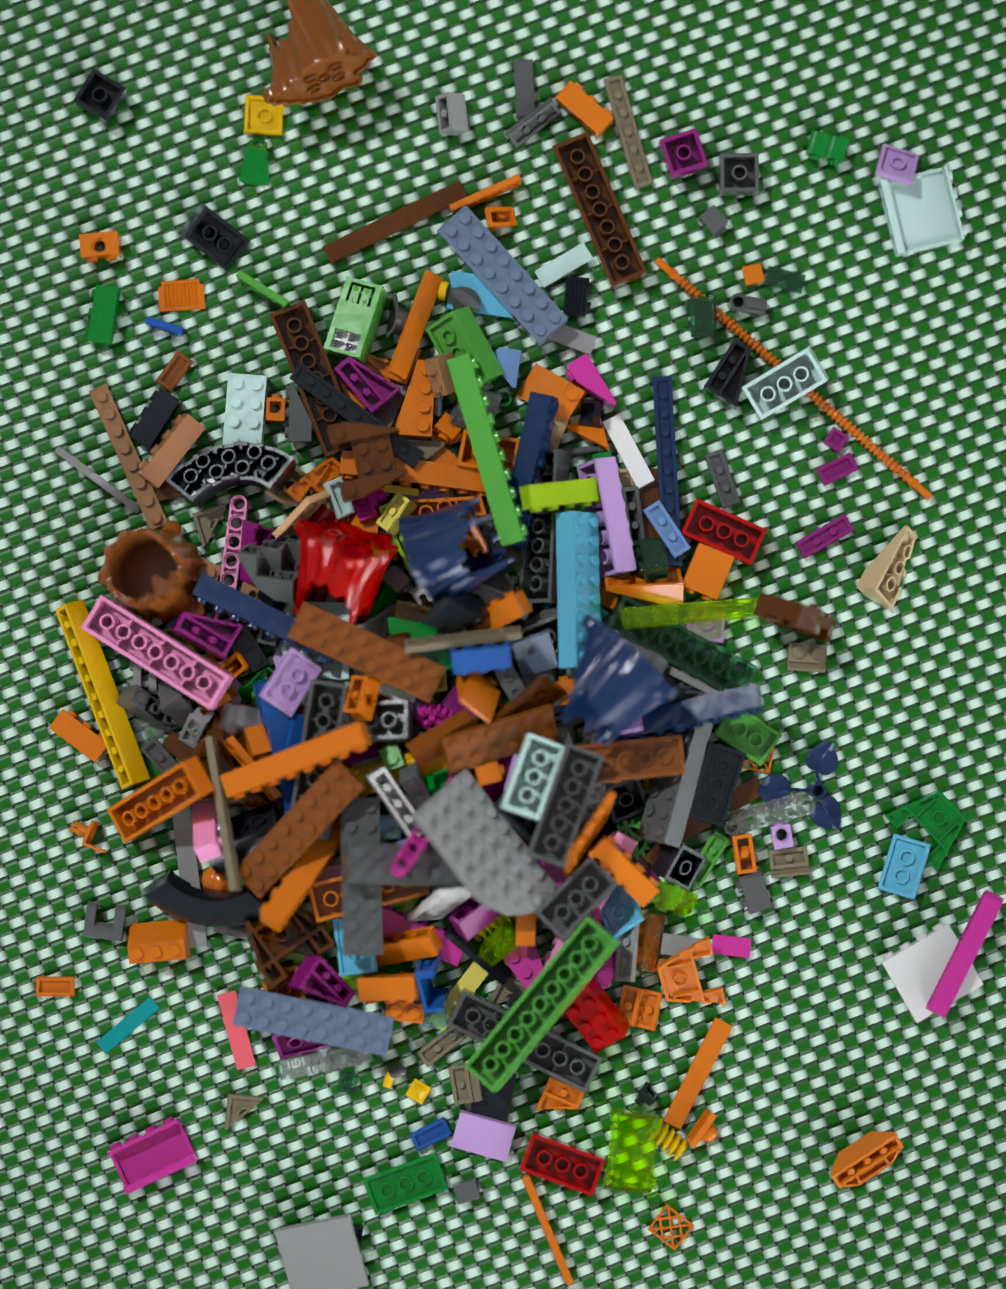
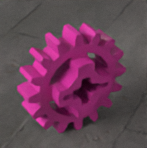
M430 703V706L424 704L423 707L419 706L416 712L415 723L420 724L419 728H424L426 732L453 716L454 712L448 711V707L442 708L441 704L434 705Z

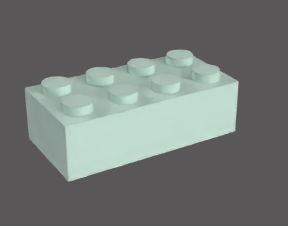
M808 346L742 386V389L762 420L827 382L829 377L811 347Z
M228 373L223 445L238 441L256 444L263 443L268 390L267 376Z
M531 733L526 734L499 808L534 822L539 821L565 746Z

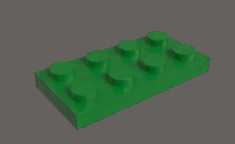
M436 1151L363 1177L375 1215L448 1189Z

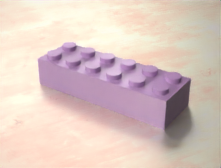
M615 457L597 458L577 466L579 479L596 478L599 501L592 502V506L584 507L585 512L598 514L600 579L637 570L632 548L633 542L629 533V521L626 517V505L622 496V484L619 480L618 464Z

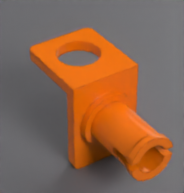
M75 820L72 821L71 825L77 828L69 827V832L84 837L82 845L101 853H107V850L91 844L99 825L98 821L91 820L89 826Z

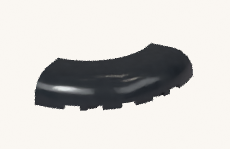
M238 441L232 444L216 445L208 448L207 451L201 454L193 455L192 459L185 464L179 465L165 481L201 508L205 502L217 493L236 486H258L278 495L293 476L297 463L293 457L277 448L266 446L263 443L256 444Z
M171 869L142 890V895L165 913L182 921L206 927H234L244 925L247 920L249 923L260 920L261 913L259 911L262 905L271 900L267 895L259 899L246 884L241 885L242 891L237 892L219 891L203 887L202 889L195 888Z

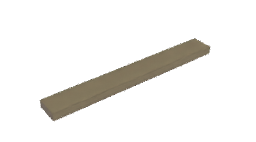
M208 736L205 737L211 781L215 788L213 793L229 890L234 892L242 891L228 800L220 779V775H223L218 739Z

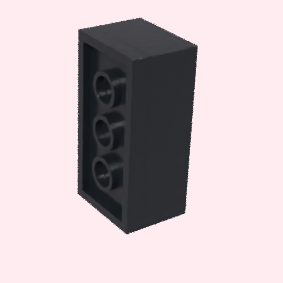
M708 742L688 818L724 828L746 753Z
M274 802L231 817L238 865L282 819ZM224 855L209 860L216 874L226 871Z

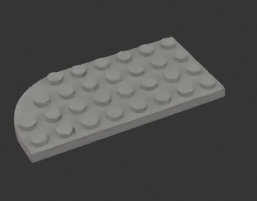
M465 768L411 815L412 819L470 894L481 905L506 916L525 915L537 911L558 889L557 885L536 858L526 855L528 851L527 846L510 824L492 806L493 802Z

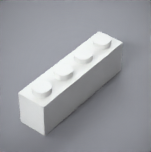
M379 764L364 776L406 837L409 838L417 826L411 817L415 810L386 768Z

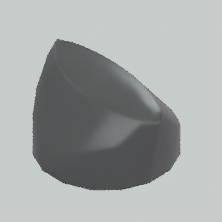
M464 286L451 289L450 299L454 310L469 306L472 313L480 309L481 301L476 291Z

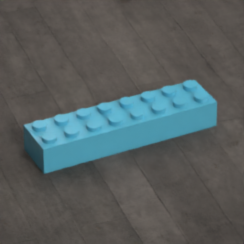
M580 511L556 513L559 668L574 669L583 654L588 634L582 625V619L587 614H590L595 619L601 621L599 520L597 513Z

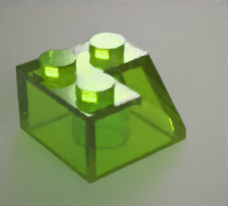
M660 880V885L658 886L660 892L652 900L655 908L666 913L669 909L674 911L673 915L684 918V915L690 916L698 895Z

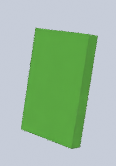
M241 270L237 272L236 277L239 283L280 309L291 306L287 299Z
M748 713L741 715L739 719H723L713 733L737 751L746 753V757L760 767L782 736L781 733L765 722Z

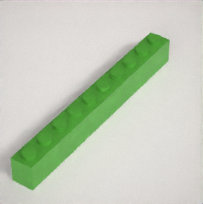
M469 353L447 360L501 547L526 541L528 531L526 525L521 522L522 510L519 505H516L515 498H517V494L509 481L512 479L510 470L505 468L504 461H506V456L503 449L500 450L498 444L501 440L498 431H495L493 427L495 419L493 413H489L487 405H490L488 396L483 393V378L481 375L478 376L476 368H479L476 357Z

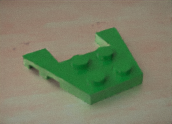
M387 617L389 635L410 633L411 639L446 634L423 623ZM450 648L414 652L446 667L445 671L452 668ZM396 688V693H399V692L402 691V690Z
M940 790L885 815L896 829L910 816H913L934 838L938 845L929 852L927 861L936 871L941 866L943 859L946 857L953 841L966 821V817Z

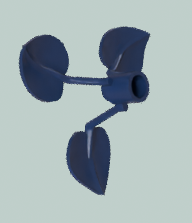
M829 741L817 744L806 756L807 767L815 770L816 782L809 783L805 789L788 788L789 781L785 776L772 774L764 780L758 789V794L762 800L771 805L781 806L789 802V791L806 792L811 797L817 798L818 801L810 809V817L814 824L823 828L838 830L841 823L840 805L830 795L823 797L826 793V788L821 784V779L818 776V772L822 775H829L837 767L838 758L834 742Z

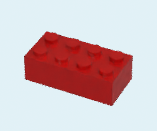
M696 498L681 530V534L683 537L696 543H702L735 557L734 560L750 566L767 529Z
M594 976L564 1011L595 1053L625 1037L630 1027L628 1021Z
M532 1130L519 1170L593 1196L606 1159L603 1155Z

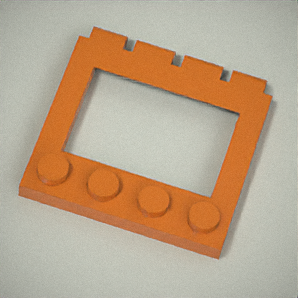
M611 790L607 793L569 852L565 867L562 868V877L568 879L573 874L607 822L617 795Z

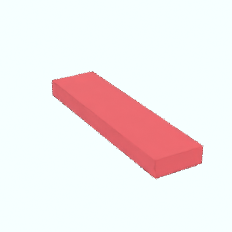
M234 990L217 995L237 1070L256 1065L247 1028L233 1025L238 1001L237 991Z

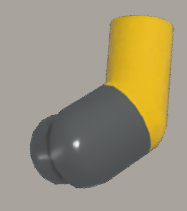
M396 1064L388 1068L382 1086L391 1089L395 1078L405 1076L407 1072L406 1067Z

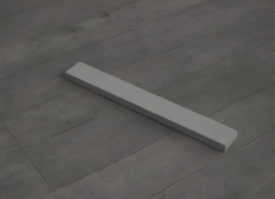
M190 805L172 816L179 877L191 883V886L201 889L198 860L194 851L193 820ZM188 922L190 948L208 946L206 926Z

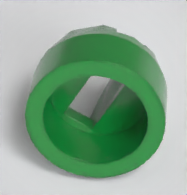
M508 392L499 393V395H502L500 402L509 400V402L500 403L499 407L508 408L512 403L511 395Z

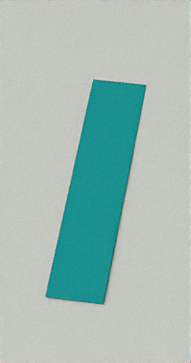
M149 997L96 1043L107 1054L160 1008Z

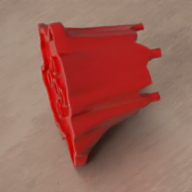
M301 519L296 520L294 530L300 538V561L293 613L298 614L303 601L308 602L313 592L317 594L316 602H323L324 596L329 590L330 594L337 598L336 603H344L345 600V606L349 608V623L355 624L357 616L361 611V620H367L385 572L399 549L397 545L391 543L392 537L383 533L367 532L359 526L351 525L338 519L334 521L323 520L322 523H313Z

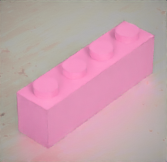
M193 803V843L197 857L201 863L222 857L223 849L215 804Z

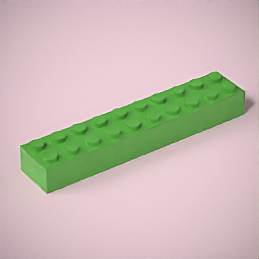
M586 916L464 1067L492 1092L499 1091L614 952L621 941L593 916Z

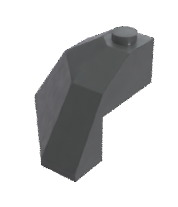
M287 536V540L279 542L277 539L262 541V545L259 546L253 544L243 545L237 552V556L254 585L273 600L281 601L284 604L293 603L296 598L300 561L299 536Z

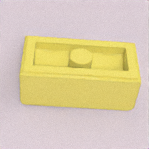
M397 492L376 523L388 533L396 536L400 530L399 518L409 517L417 505L400 492Z

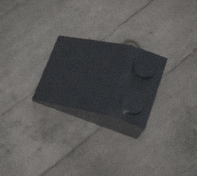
M200 203L178 233L227 271L250 242L247 237L202 203Z
M479 594L448 596L442 598L419 620L421 623L446 634L472 631L471 629L485 621L484 618L490 613Z

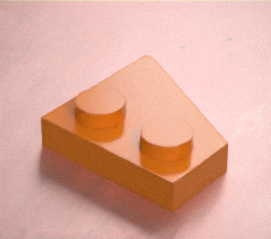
M549 1076L535 1110L578 1109L585 1092Z

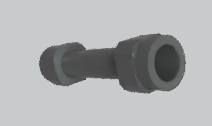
M599 445L561 448V450L570 452V458L576 455L608 452V450Z

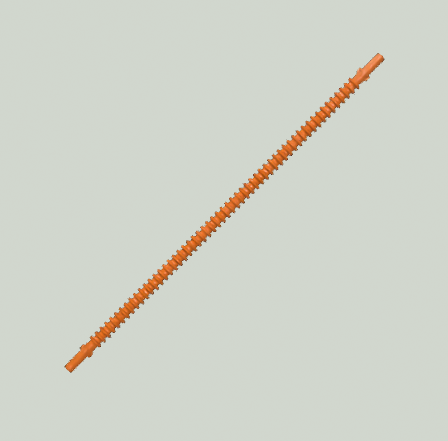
M660 257L655 260L654 263L668 274L667 277L669 279L675 280L677 282L676 285H681L680 288H684L685 293L689 292V296L692 295L693 300L697 299V303L702 304L701 307L705 306L706 311L709 310L710 314H714V318L717 317L719 322H723L722 325H727L726 328H730L731 333L735 332V336L738 335L739 340L743 339V343H747L748 347L751 346L752 351L755 350L756 354L759 353L760 358L763 357L764 361L769 362L768 365L771 364L775 367L781 363V359L777 360V356H772V352L769 353L768 348L764 349V345L759 344L760 341L756 342V338L751 337L752 334L748 335L747 330L744 331L743 327L738 326L739 323H734L735 320H731V316H726L727 313H723L722 308L718 309V305L715 306L714 301L710 302V298L705 297L706 294L702 295L701 290L697 291V287H693V283L689 284V280L684 279L685 276L679 275L675 268L672 269ZM814 389L806 393V398L810 397V401L815 402L814 405H819L818 408H822V412H827V416L830 415L831 420L835 419V423L840 424L839 427L843 426L844 431L848 430V434L851 433L852 438L856 437V441L861 442L860 445L864 444V448L869 449L868 452H873V456L876 455L877 460L881 459V463L886 464L885 467L889 466L890 471L894 470V474L897 473L898 478L902 477V481H906L911 489L914 488L927 500L932 497L933 494L923 487L917 478L912 477L910 472L907 473L906 468L902 469V465L897 464L898 461L894 462V458H890V454H885V450L882 451L881 446L877 447V443L874 444L872 442L873 439L869 440L868 435L864 436V432L861 433L860 428L856 429V425L851 424L852 421L848 422V418L843 417L844 414L840 415L839 410H835V406L831 407V403L826 402L827 399L823 400V396H818V392L815 393Z

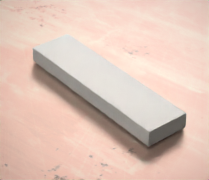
M617 414L602 422L635 486H638V489L654 482L655 479L621 415Z

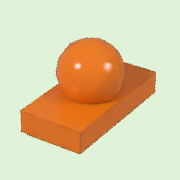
M708 1108L704 1110L685 1138L694 1148L700 1140L712 1142L718 1135L716 1127L712 1124L717 1116Z

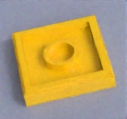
M246 95L244 134L282 136L283 104L272 106V104L265 102L263 96Z

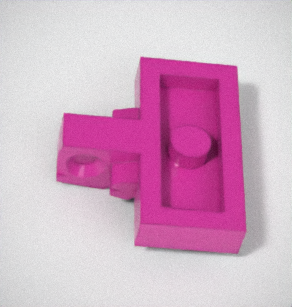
M384 490L375 492L364 500L352 502L360 524L378 518L375 508L379 507L380 503L387 501Z

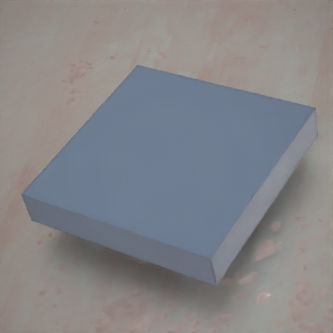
M548 630L511 641L521 677L559 667Z

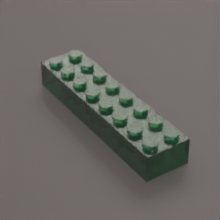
M626 595L619 596L605 623V626L615 631L620 638L660 654L670 667L719 692L750 685L758 669L756 665Z

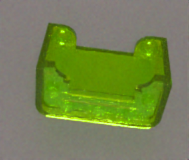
M613 1108L610 1111V1121L613 1123L610 1125L608 1167L606 1169V1172L609 1173H607L604 1180V1189L651 1194L652 1189H656L657 1177H653L657 1130H661L662 1119H658L657 1114Z

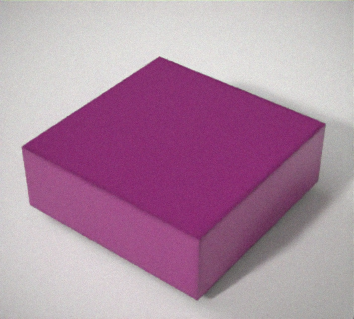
M833 427L822 443L839 453L849 439V436Z

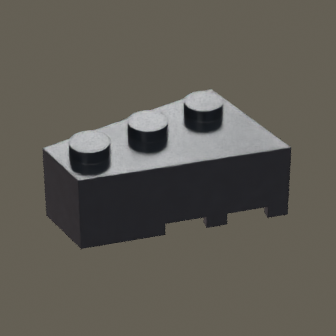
M734 339L704 385V391L734 410L738 406L751 355V348Z

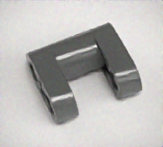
M88 901L83 936L86 938L122 942L127 905L117 904L114 923L97 921L98 902Z

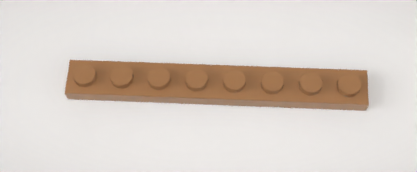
M104 384L89 391L149 528L156 530L164 526L168 520L153 486L137 474L140 470L138 466L141 463V459L108 385Z

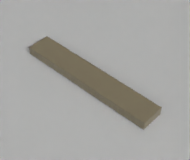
M622 74L603 79L634 190L653 185Z
M517 625L405 639V652L412 653L522 639L521 627Z

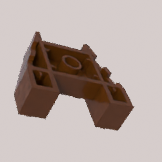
M343 422L327 426L330 442L333 447L349 443L352 445L358 479L339 483L344 503L364 500L373 493L385 488V486L409 474L407 469L397 471L390 435L400 433L399 428L353 422Z
M760 593L753 614L763 618L762 621L803 633L806 636L828 643L836 624L831 614L820 610L821 606L812 603L807 606Z
M296 909L280 933L264 923L255 929L248 920L244 924L258 975L269 991L282 984L288 977L279 965V960L305 942L315 956H322L335 945V942L323 926L314 922L308 915L303 914L298 909Z

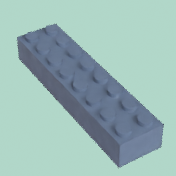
M466 205L437 230L439 237L480 280L538 347L544 344L568 322L565 314Z
M241 986L233 1025L387 1056L395 1017Z

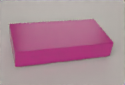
M713 934V954L750 957L751 938Z

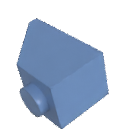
M499 347L498 352H494L505 373L501 376L511 390L516 391L521 350Z

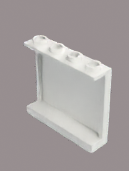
M940 922L932 927L933 931L928 934L926 932L919 934L915 937L917 940L912 943L908 941L900 945V950L895 953L892 951L882 956L883 960L880 961L916 1023L934 1014L926 1009V1005L958 943L957 937L947 923L943 924ZM971 965L953 1002L984 985L973 965Z

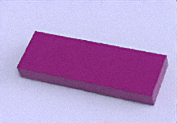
M843 514L795 542V545L805 559L854 531L846 515Z

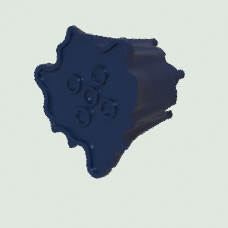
M478 496L431 513L399 518L400 535L404 542L403 547L407 553L413 575L418 585L425 587L428 596L433 599L435 605L444 597L464 595L515 561L514 556L502 560L508 552L505 548L496 549V541L499 540L498 533L483 535L489 551L485 554L482 551H478L476 553L477 556L473 557L468 548L464 550L459 548L460 543L467 538L466 532L478 525L481 531L488 522L493 520L491 513L484 516L475 514L472 505L480 501ZM468 512L473 516L471 519H460Z
M587 614L582 619V625L588 634L584 651L573 670L575 673L573 678L575 684L572 692L568 695L570 700L562 711L565 715L560 721L566 725L575 717H581L585 721L584 734L587 736L597 731L598 735L593 739L594 742L599 745L605 739L602 744L607 747L648 711L656 706L667 704L669 700L674 698L677 692L662 678L659 670L642 654L637 652L631 644L622 640L615 631L607 628L600 620Z

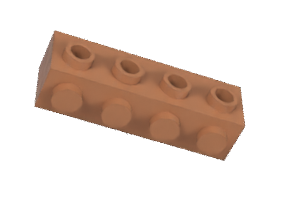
M189 414L177 416L173 422L175 424L171 430L168 429L162 435V442L159 445L156 444L150 451L151 456L147 460L144 459L138 466L140 470L137 474L154 488L161 486L205 430V427Z

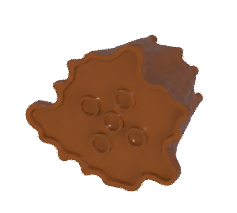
M287 0L291 15V21L288 24L289 37L286 40H281L279 47L273 35L266 34L273 71L270 87L262 93L265 102L272 104V106L283 104L284 107H289L296 103L299 106L310 102L318 103L335 97L344 89L352 88L362 83L363 78L360 72L370 66V62L378 56L377 53L353 34L328 0Z
M171 520L166 522L161 530L138 528L133 531L124 530L119 533V538L115 543L104 547L105 561L103 563V570L98 574V582L112 592L114 601L136 615L142 616L148 622L159 618L165 626L171 620L177 619L178 615L182 612L206 616L207 609L205 605L195 601L196 598L192 594L200 579L198 577V570L204 565V561L199 557L197 547L185 539L183 528L177 521Z

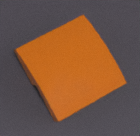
M624 984L618 1009L630 1026L655 1031L664 993Z

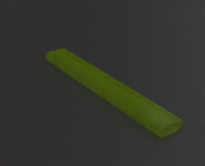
M759 597L622 608L620 614L624 629L758 618V616L753 614Z

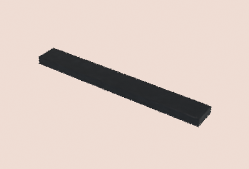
M302 363L298 365L289 379L347 421L389 427ZM399 433L390 435L394 455L412 468H415L425 455V452Z

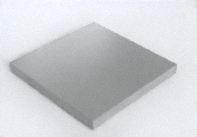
M350 1214L275 1228V1236L291 1289H354L369 1286L368 1276Z

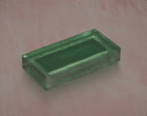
M768 266L764 285L801 294L806 275Z

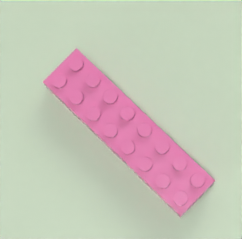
M100 595L81 627L89 634L210 710L217 708L235 678L229 672L108 596Z

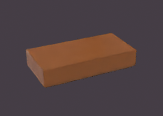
M177 350L156 379V382L172 393L194 361Z

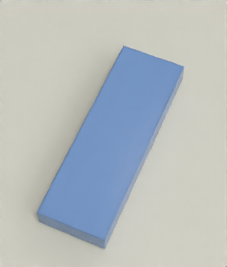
M659 500L643 510V513L674 559L691 549Z

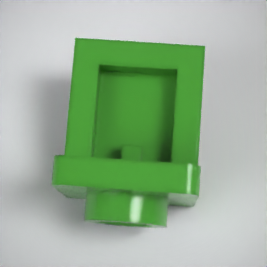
M387 744L379 751L383 764L389 773L406 766L398 744Z

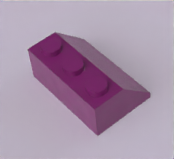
M271 1033L280 1060L332 1046Z

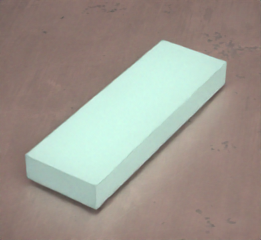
M583 242L537 269L534 273L543 288H546L593 260V257Z

